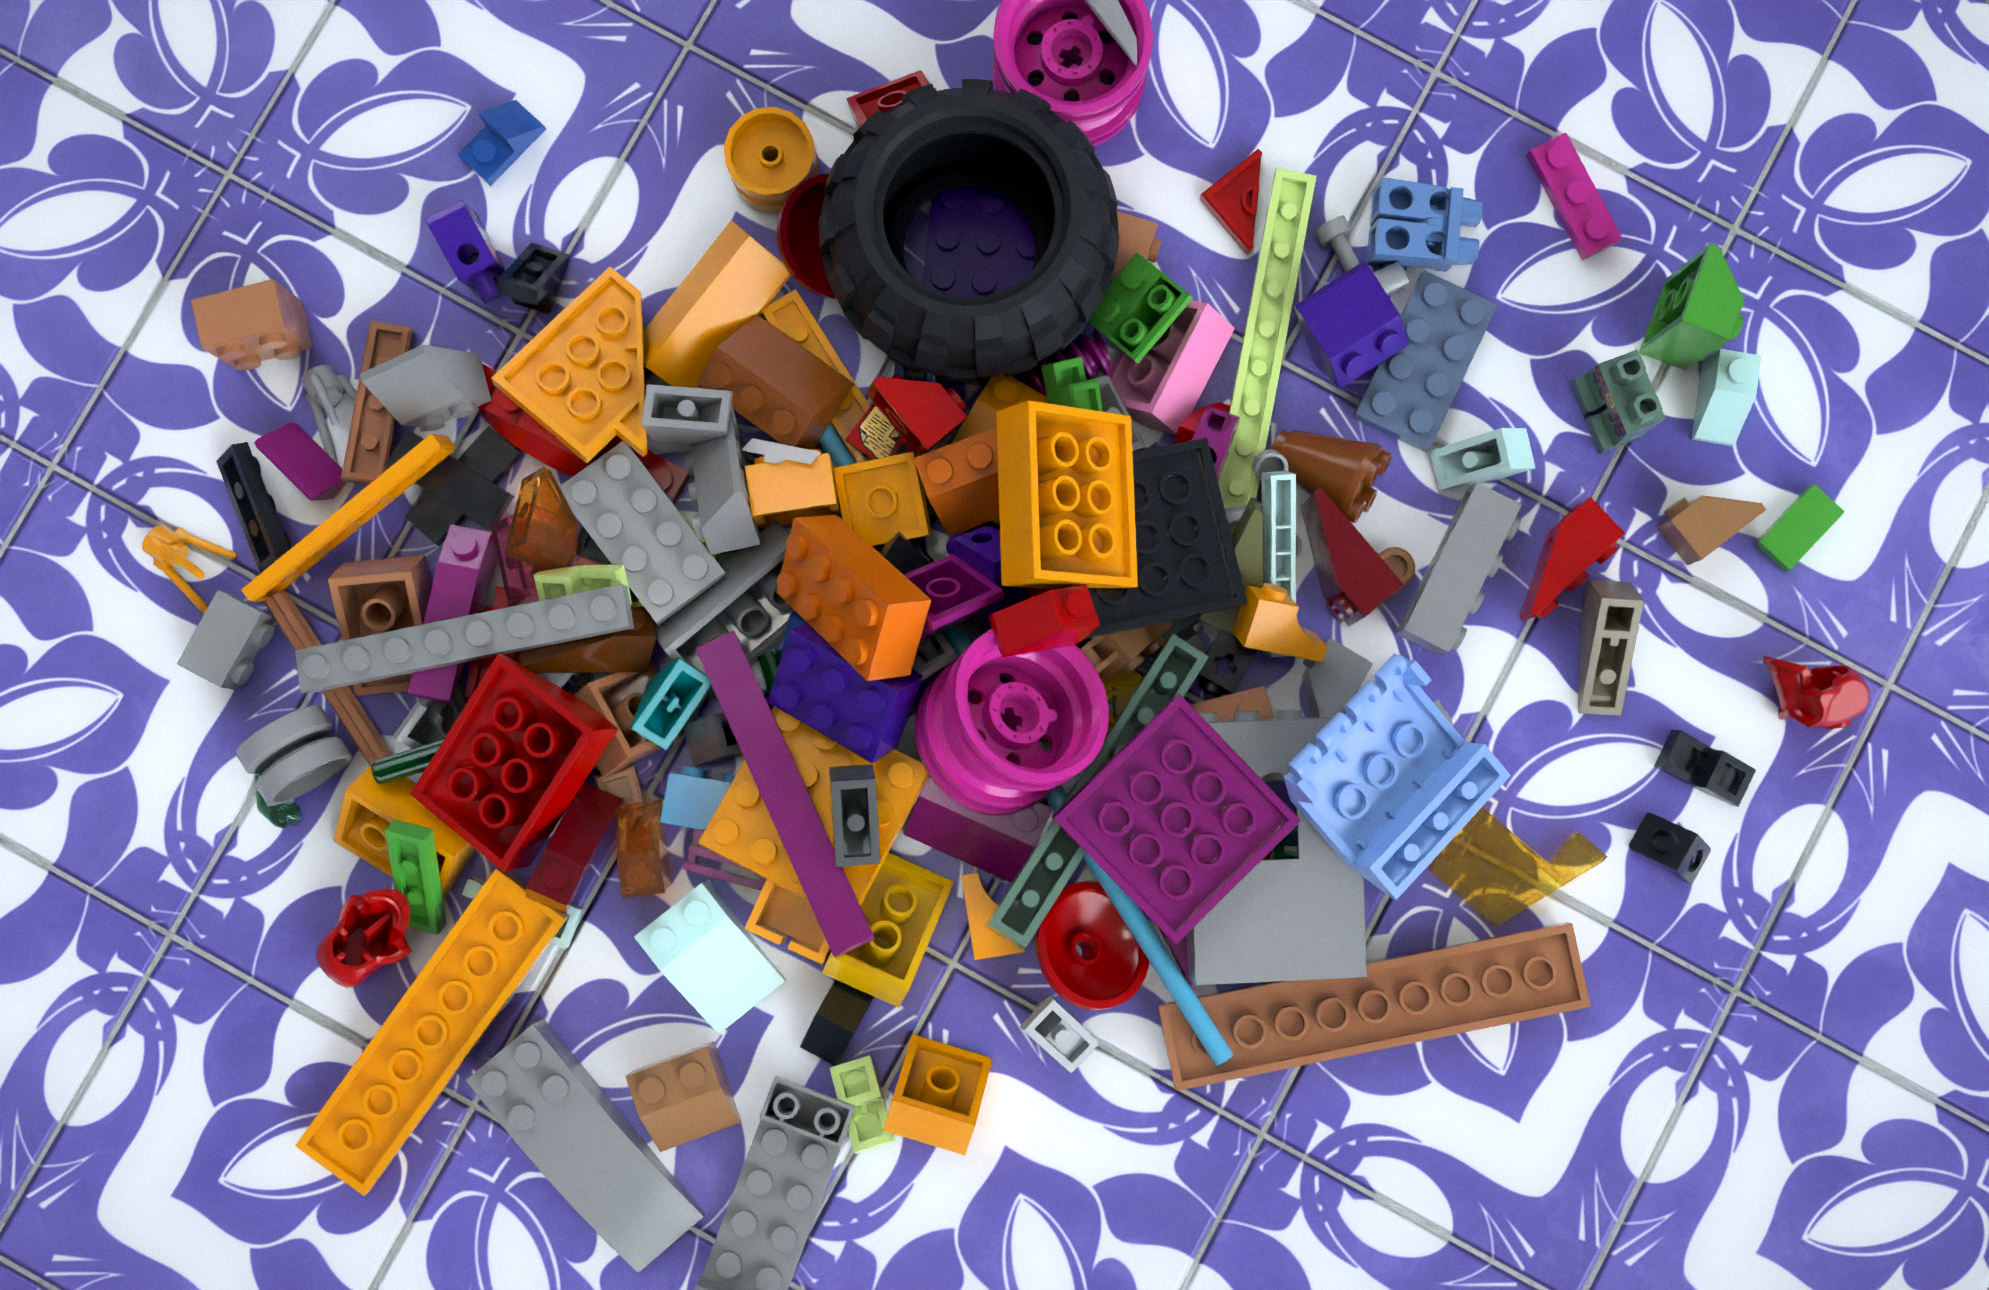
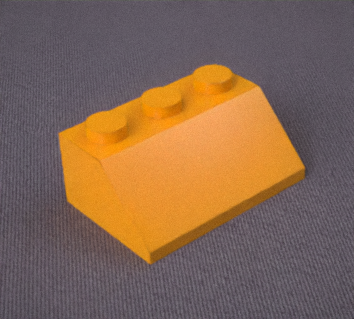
M370 766L346 788L333 841L393 878L385 829L396 819L433 829L444 901L476 849L410 795L416 785L415 782L405 777L382 785L378 784L374 779Z

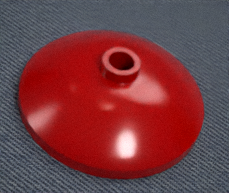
M1078 882L1063 888L1034 937L1037 961L1048 984L1064 1000L1083 1009L1105 1010L1123 1004L1139 990L1148 972L1149 960L1098 882ZM1076 944L1079 945L1082 950L1081 957L1078 955L1076 951Z

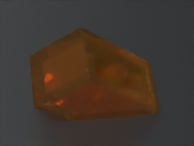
M542 467L522 479L505 549L506 555L541 570L556 569L571 562L578 549L576 535L579 523L551 470Z
M662 800L627 803L618 806L617 863L622 898L665 893L672 882L665 824L660 823Z

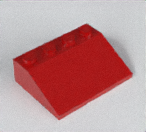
M497 654L410 795L503 872L529 867L619 728L586 702L507 656Z

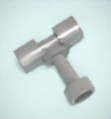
M1342 215L1326 222L1315 233L1323 247L1332 245L1343 269L1347 272L1360 263L1346 238L1352 232V229L1345 216ZM1398 261L1373 272L1388 296L1404 289L1409 283L1408 277Z

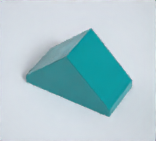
M676 658L648 681L630 728L667 750L711 687L708 676L681 658Z

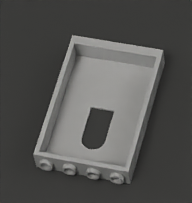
M1345 708L1318 709L1319 717H1303L1302 710H1276V718L1260 719V711L1234 712V720H1218L1217 713L1198 714L1262 778L1271 773L1287 775L1290 772L1288 764L1308 743L1315 746L1317 744L1315 736L1338 712L1345 715ZM1297 807V816L1301 820L1297 825L1298 858L1261 860L1186 935L1188 978L1195 985L1367 977L1364 877L1342 861Z

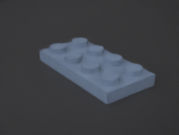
M1423 270L1401 314L1409 345L1377 365L1352 418L1415 448L1428 452L1498 304Z

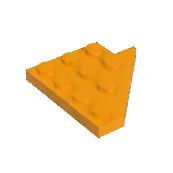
M608 267L491 377L493 384L585 463H588L616 435L642 457L648 453L647 432L641 426L645 401L641 291L612 267Z

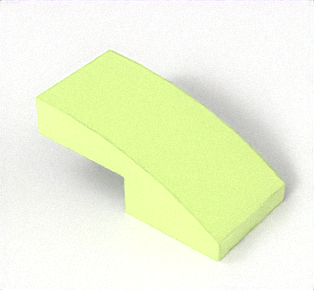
M624 565L572 566L539 571L533 575L539 601L623 584L628 587L630 605L632 604Z
M869 1055L830 1067L837 1099L856 1106L848 1127L853 1152L857 1154L896 1142L895 1134L883 1131L888 1109L872 1057Z

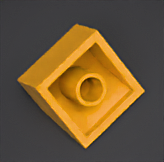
M912 1034L883 1131L965 1155L976 1125L993 1058Z

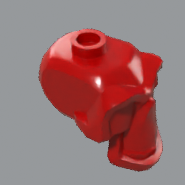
M1767 656L1763 658V664H1766L1768 671H1770L1774 683L1773 688L1779 700L1778 717L1781 720L1794 718L1809 728H1842L1851 723V718L1862 714L1870 702V691L1866 682L1856 670L1849 666L1838 664L1821 668L1814 667L1809 670L1807 666Z
M386 888L364 893L362 897L354 894L345 901L339 914L338 924L325 936L316 949L318 965L329 979L342 987L354 988L384 965L401 961L412 952L404 936L409 927L411 911L410 903L405 895L398 890Z

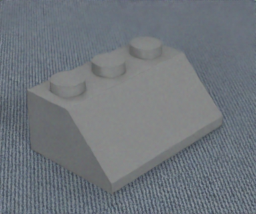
M731 403L727 435L697 444H690L691 451L685 452L688 473L690 476L695 477V482L688 483L690 498L693 507H698L699 514L692 515L693 526L697 539H705L710 555L760 545L757 521L754 520L751 514L745 466L749 465L747 451L741 450L745 444Z

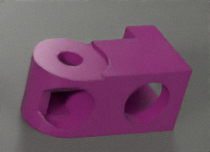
M1207 406L1192 440L1208 439L1219 482L1220 474L1229 454L1228 450L1234 439L1240 417Z

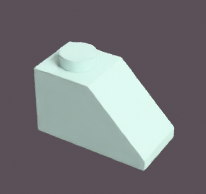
M1719 349L1702 361L1692 440L1727 446L1735 445L1756 398L1762 355Z
M1499 428L1430 451L1439 491L1473 485L1476 482L1483 483L1535 469L1526 428Z

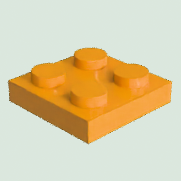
M917 452L833 468L842 520L872 547L886 544L899 531L908 540L932 535L924 487L913 459L918 457Z

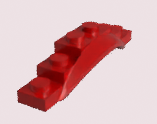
M482 364L492 401L476 408L482 412L487 422L501 436L545 465L573 477L623 441L616 435L588 463H585L493 384L491 378L497 371ZM630 447L675 505L690 478L688 471L652 453L648 448V453L642 457Z

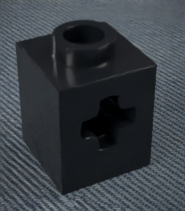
M1221 629L1216 633L1208 647V652L1205 654L1209 658L1196 677L1200 680L1198 687L1217 698L1221 697L1222 694L1229 695L1236 691L1258 651L1257 649L1244 647L1237 637ZM1226 657L1230 660L1228 668L1233 671L1232 673L1227 672L1219 676L1217 674L1218 666L1213 662L1214 660L1220 661Z

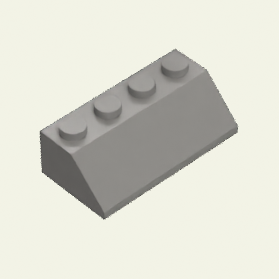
M777 520L773 521L759 533L760 545L741 548L721 565L726 573L725 577L660 625L655 621L653 622L657 641L673 660L679 657L706 674L695 648L731 631H735L750 666L758 661V656L769 652L785 638L789 616L793 608L776 593L777 579L781 573L786 553V541L790 534ZM712 685L706 693L711 700L716 697Z

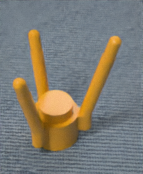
M163 524L154 527L145 536L142 542V550L154 558L153 565L162 570L199 611L204 614L208 605L173 567L180 565L197 578L202 579L205 573L186 558L189 554V547L186 545L188 543L232 560L237 558L236 552L191 535L181 527L175 531H172Z

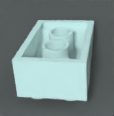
M710 882L698 885L634 936L663 975L718 1034L786 981L749 932L744 929L745 927Z

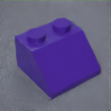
M1364 261L1294 305L1315 366L1340 389L1409 345L1398 310L1369 265Z

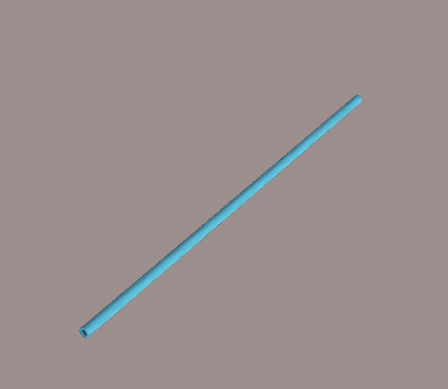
M830 423L819 441L825 453L830 454L834 467L855 464L856 461ZM960 624L942 631L958 657L971 645ZM1061 784L1045 796L1054 813L1058 811L1068 794ZM1085 853L1083 856L1084 860L1215 1066L1227 1061L1234 1055L1141 908Z

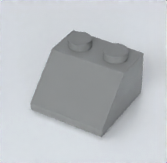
M421 345L360 373L361 382L400 425L419 427L422 432L439 430L445 426L444 421L451 418L471 416L477 412L476 407L492 401L480 354Z

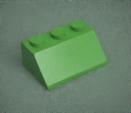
M1710 242L1665 279L1638 353L1685 370L1697 361H1703L1708 354L1718 351L1723 344L1729 340L1733 341L1737 337L1744 322V316H1741L1740 312L1745 299L1719 245Z

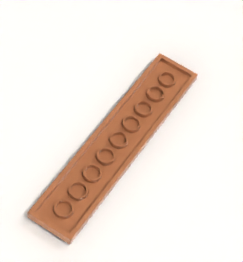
M1570 922L1367 962V977L1268 982L1199 996L1197 998L1234 1054L1218 1066H1215L1175 1001L1157 1005L1175 1091L1591 1007L1574 928Z

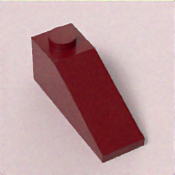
M585 782L583 783L547 844L526 886V898L565 915L567 914L620 805L621 798Z

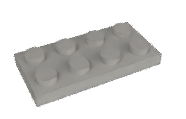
M620 442L555 489L611 564L624 565L629 588L658 625L726 576L725 571L715 558L710 555L703 542L697 539L693 529L626 442Z

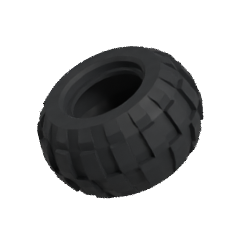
M962 79V88L936 91L932 83L909 91L902 96L901 104L886 111L884 114L879 109L853 134L854 141L845 153L835 160L824 187L825 197L822 212L819 217V243L830 288L841 306L845 317L863 339L869 340L885 352L888 359L914 372L922 370L945 376V380L977 382V378L1002 374L1005 377H1010L1034 368L1040 360L1055 351L1063 350L1084 330L1085 324L1093 315L1098 305L1102 303L1113 275L1119 244L1118 203L1110 175L1103 169L1094 154L1095 147L1074 122L1069 120L1066 123L1051 112V104L1020 88L1019 93L1011 94L994 90L991 80ZM964 186L982 187L998 192L1016 204L1029 221L1035 238L1036 255L1032 271L1010 288L982 297H956L942 294L914 279L908 273L904 261L906 232L917 211L928 200L941 192Z

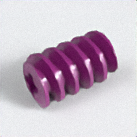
M1094 329L1093 340L1086 334L1079 336V348L1071 342L1064 348V355L1060 351H1055L1049 355V362L1044 358L1037 362V366L1034 367L1035 370L1031 368L1023 372L1027 385L1047 397L1041 365L1076 357H1082L1087 380L1097 378V372L1099 371L1104 376L1108 375L1110 379L1113 378L1112 361L1098 330Z

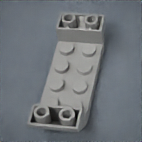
M775 1075L759 1117L761 1120L705 1269L694 1290L789 1289L856 1107L855 1105Z

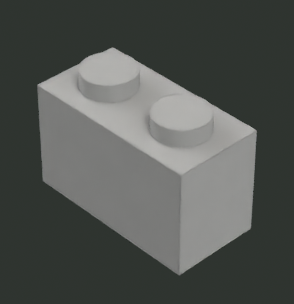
M217 590L179 658L177 665L221 688L237 690L239 685H243L250 678L254 669L252 662L259 649L265 647L271 640L274 633L273 624L275 619L272 614L233 594Z

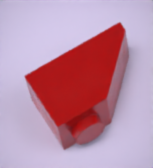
M1087 584L1048 590L992 613L989 616L1002 658L1077 645L1100 626Z

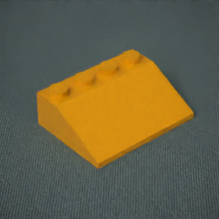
M1029 400L997 411L1002 586L1067 588L1087 584L1088 588L1138 587L1131 416Z

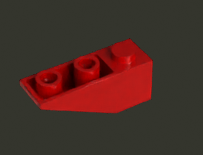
M1591 496L1574 506L1548 531L1519 616L1522 621L1534 618L1535 616L1540 620L1545 618L1559 605L1555 598L1566 588L1569 592L1575 590L1589 577L1585 570L1595 561L1599 564L1604 563L1619 549L1615 542L1625 532Z

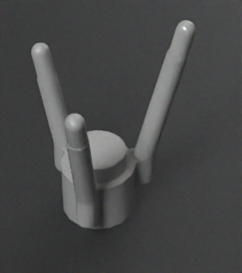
M320 365L308 370L302 376L301 381L307 391L305 397L312 408L323 447L326 453L333 460L337 461L322 408H324L331 424L336 427L340 424V421L333 406L342 401V392H345L355 402L357 391L350 384L345 374L336 375L332 366Z

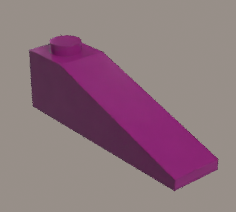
M450 524L437 562L424 624L481 613L500 556L491 532ZM464 663L412 673L408 694L414 697L451 704Z

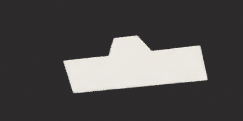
M754 438L741 449L742 451L764 455V462L778 464L784 460L811 464L821 454L818 451Z

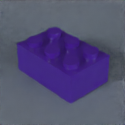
M804 622L789 632L767 702L873 764L898 747L923 675L911 670V674L908 676L866 681L807 622Z

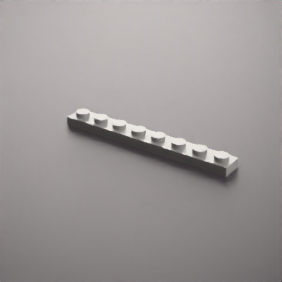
M620 584L295 650L300 692L309 694L497 656V654H508L633 629L634 624L628 587Z

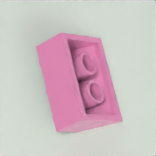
M1191 300L1139 363H1136L1125 352L1120 350L1111 367L1113 377L1111 381L1132 420L1152 430L1177 435L1179 425L1193 412L1235 329L1208 303Z

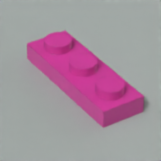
M1567 133L1555 137L1527 153L1526 156L1582 261L1618 244L1623 239Z

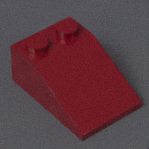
M1321 487L1300 506L1322 595L1328 601L1325 607L1339 623L1345 621L1348 626L1353 625L1369 615L1404 585Z

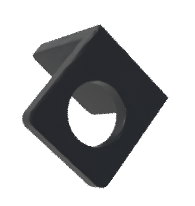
M1652 813L1645 815L1629 843V848L1632 851L1673 869L1689 884L1694 882L1711 852V848L1699 834ZM1697 851L1695 861L1689 868L1690 860L1694 853Z

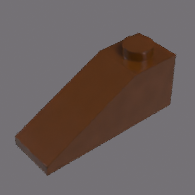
M631 607L633 629L518 651V663L534 673L648 672L656 640L652 617L645 607Z

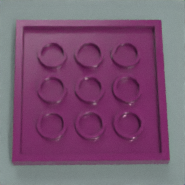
M1176 694L1052 816L1176 945L1301 822L1299 817L1180 694Z

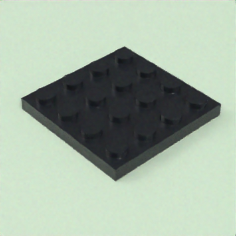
M1207 438L1133 452L1138 587L1088 588L1100 626L1083 640L1247 604Z

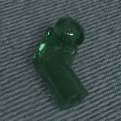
M262 774L255 775L256 801L259 813L278 828H286L287 825H297L301 820L299 805L296 803H282L276 806H267L256 788V782Z

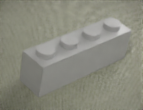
M1478 482L1466 490L1395 634L1438 656L1449 653L1451 649L1456 651L1459 648L1467 632V629L1462 626L1469 612L1474 614L1484 599L1485 592L1480 589L1486 577H1493L1503 560V555L1499 554V551L1505 539L1510 541L1520 526L1521 519L1516 516L1522 504Z

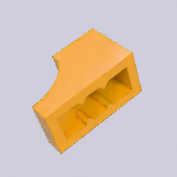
M1264 583L1262 588L1247 585L1245 589L1247 604L1240 606L1232 631L1241 644L1247 648L1323 662L1328 646L1314 631L1307 630L1299 625L1297 620L1299 607L1287 595L1288 591L1283 587Z
M978 872L962 874L974 959L979 960L1025 952V948L1019 949L985 926L998 903L985 891Z

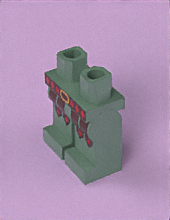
M1638 350L1599 363L1591 369L1592 371L1569 382L1583 416L1607 407L1603 412L1585 420L1599 454L1639 439L1654 428L1656 424L1666 420L1662 411L1663 408L1658 396L1655 394Z

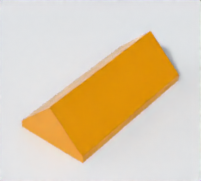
M731 220L643 330L644 366L671 386L702 388L703 386L696 381L717 346L755 315H760L791 277L785 264Z

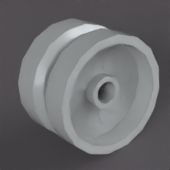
M308 706L284 715L255 732L236 750V756L247 774H262L256 782V788L267 806H276L302 796L335 776L352 760V755L341 738L327 737L332 729V723L321 706Z

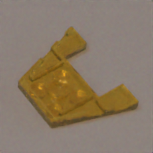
M1483 805L1462 828L1463 833L1454 837L1435 857L1429 871L1493 926H1498L1602 863L1608 856L1580 832H1573L1549 862H1546L1485 810Z

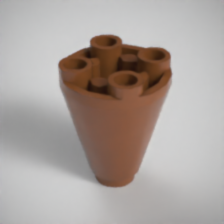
M1281 430L1271 449L1279 451L1285 457L1289 466L1288 471L1296 474L1297 485L1310 495L1321 487L1348 520L1353 523L1358 521L1362 512L1367 513L1371 508L1377 495V490L1373 489L1372 486L1378 475H1384L1392 459V453L1385 451V447L1376 443L1293 430L1291 433Z

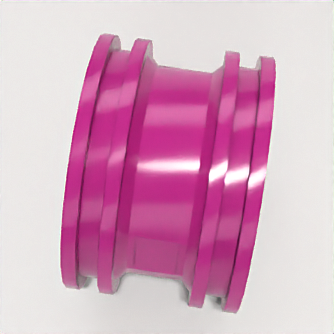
M1002 0L995 18L993 34L994 89L1015 94L1016 92L1019 93L1021 88L1044 99L1051 104V112L1066 123L1069 120L1074 122L1088 137L1093 146L1110 140L1125 128L1136 113L1143 96L1146 72L1149 67L1153 44L1151 17L1144 0H1118L1137 38V67L1115 40L1108 45L1102 43L1099 34L1103 32L1110 33L1084 0ZM1065 15H1075L1078 20H1062ZM1038 33L1043 37L1042 42L1035 46L1030 45L1027 42L1028 37ZM1071 62L1076 63L1072 64L1069 69L1064 67L1069 66ZM1044 77L1043 82L1038 86H1031L1028 83V78ZM1099 77H1114V82L1111 85H1105L1100 81ZM1068 91H1075L1079 95L1080 100L1077 102L1064 101V95Z
M990 629L972 642L956 661L943 669L922 693L915 712L914 734L917 750L924 767L942 791L956 802L974 811L994 815L1010 814L1031 807L1056 787L1067 782L1093 762L1103 747L1108 731L1109 706L1105 687L1096 668L1076 645L1002 658L993 629ZM1000 676L1012 682L1003 684L1000 681ZM1039 741L1049 742V752L1044 751L1040 747Z

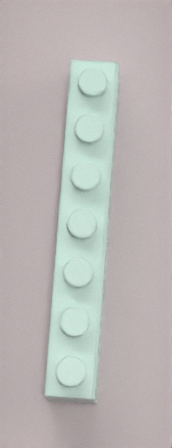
M1289 471L1262 472L1263 584L1269 583L1283 587L1288 591L1287 595L1296 603V474ZM1262 650L1264 654L1271 658L1289 656Z

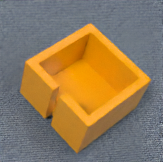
M809 449V450L821 452L820 449ZM821 453L811 464L784 460L778 464L764 462L763 456L756 458L754 465L745 466L751 514L761 529H765L775 520L782 526L792 525L793 519L798 517L824 515L842 517L833 471L835 467L829 453Z
M766 879L744 929L778 945L784 943L787 935L794 939L790 941L787 949L820 964H824L831 950L809 901Z

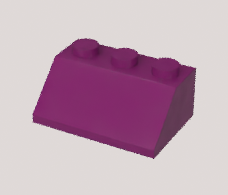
M929 775L916 802L904 835L1012 883L1041 838L1053 808L1036 802L1031 807L1010 814L994 815L974 811L953 800L938 787Z

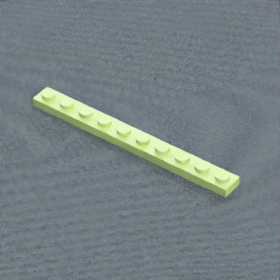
M1276 168L1229 409V413L1240 417L1218 482L1224 509L1247 505L1251 497L1255 499L1257 497L1260 480L1253 473L1251 466L1255 456L1266 449L1316 175ZM1236 525L1229 527L1231 535Z

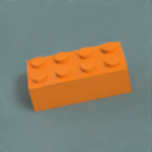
M824 515L794 518L790 536L786 541V553L781 573L777 579L776 593L866 681L910 675L931 599L839 516Z

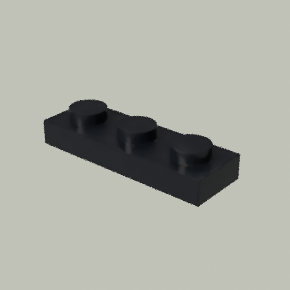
M248 442L232 444L216 462L261 574L289 551L291 544L288 535L282 531L276 515L274 499L267 493L261 477L259 461L252 455Z

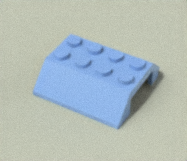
M1394 653L1374 674L1375 683L1367 681L1345 704L1346 714L1338 712L1315 736L1317 744L1314 746L1308 743L1288 764L1290 772L1284 777L1290 801L1342 861L1389 897L1397 900L1511 775L1485 744L1466 742L1421 689L1420 686H1426L1431 681V678L1416 660H1408L1404 656Z

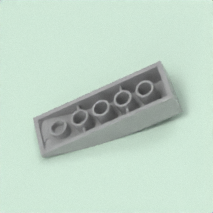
M545 1019L531 1024L465 1080L546 1179L637 1273L705 1216Z

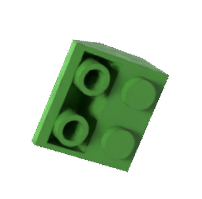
M1136 252L1109 285L1102 303L1098 305L1088 322L1136 363H1139L1193 297Z

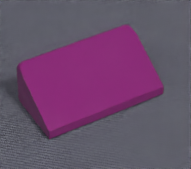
M297 423L286 424L258 438L254 442L255 447L310 501L334 499L347 483L341 479L343 468Z

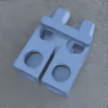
M1382 177L1372 192L1369 225L1372 227L1369 230L1366 263L1369 266L1382 267L1384 264H1393L1398 261L1404 266L1435 269L1434 271L1447 272L1453 265L1473 264L1479 256V239L1460 237L1461 226L1477 227L1480 224L1483 202L1463 197L1464 188L1451 187L1448 189L1437 185Z

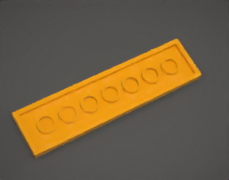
M496 868L295 1146L361 1195L365 1196L368 1194L569 916L526 898V885L507 871L503 872Z

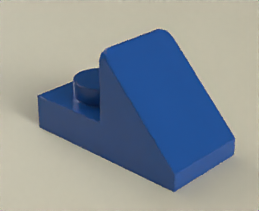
M517 100L481 111L478 115L485 126L458 153L461 160L490 186L546 130V127Z

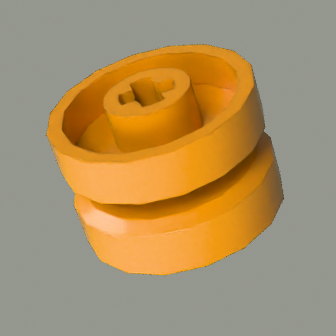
M777 107L756 108L742 115L729 129L724 144L725 164L738 194L754 209L768 213H779L784 200L797 185L819 175L818 156L813 137L805 122L792 112Z

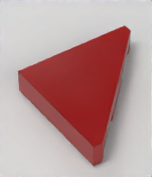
M1259 148L1201 193L1199 198L1246 255L1253 249L1262 152Z

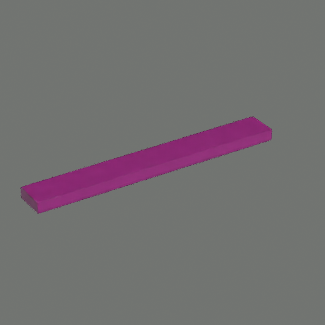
M731 631L696 647L697 654L833 956L836 958L874 940L873 932L843 867H836L834 847L735 631Z

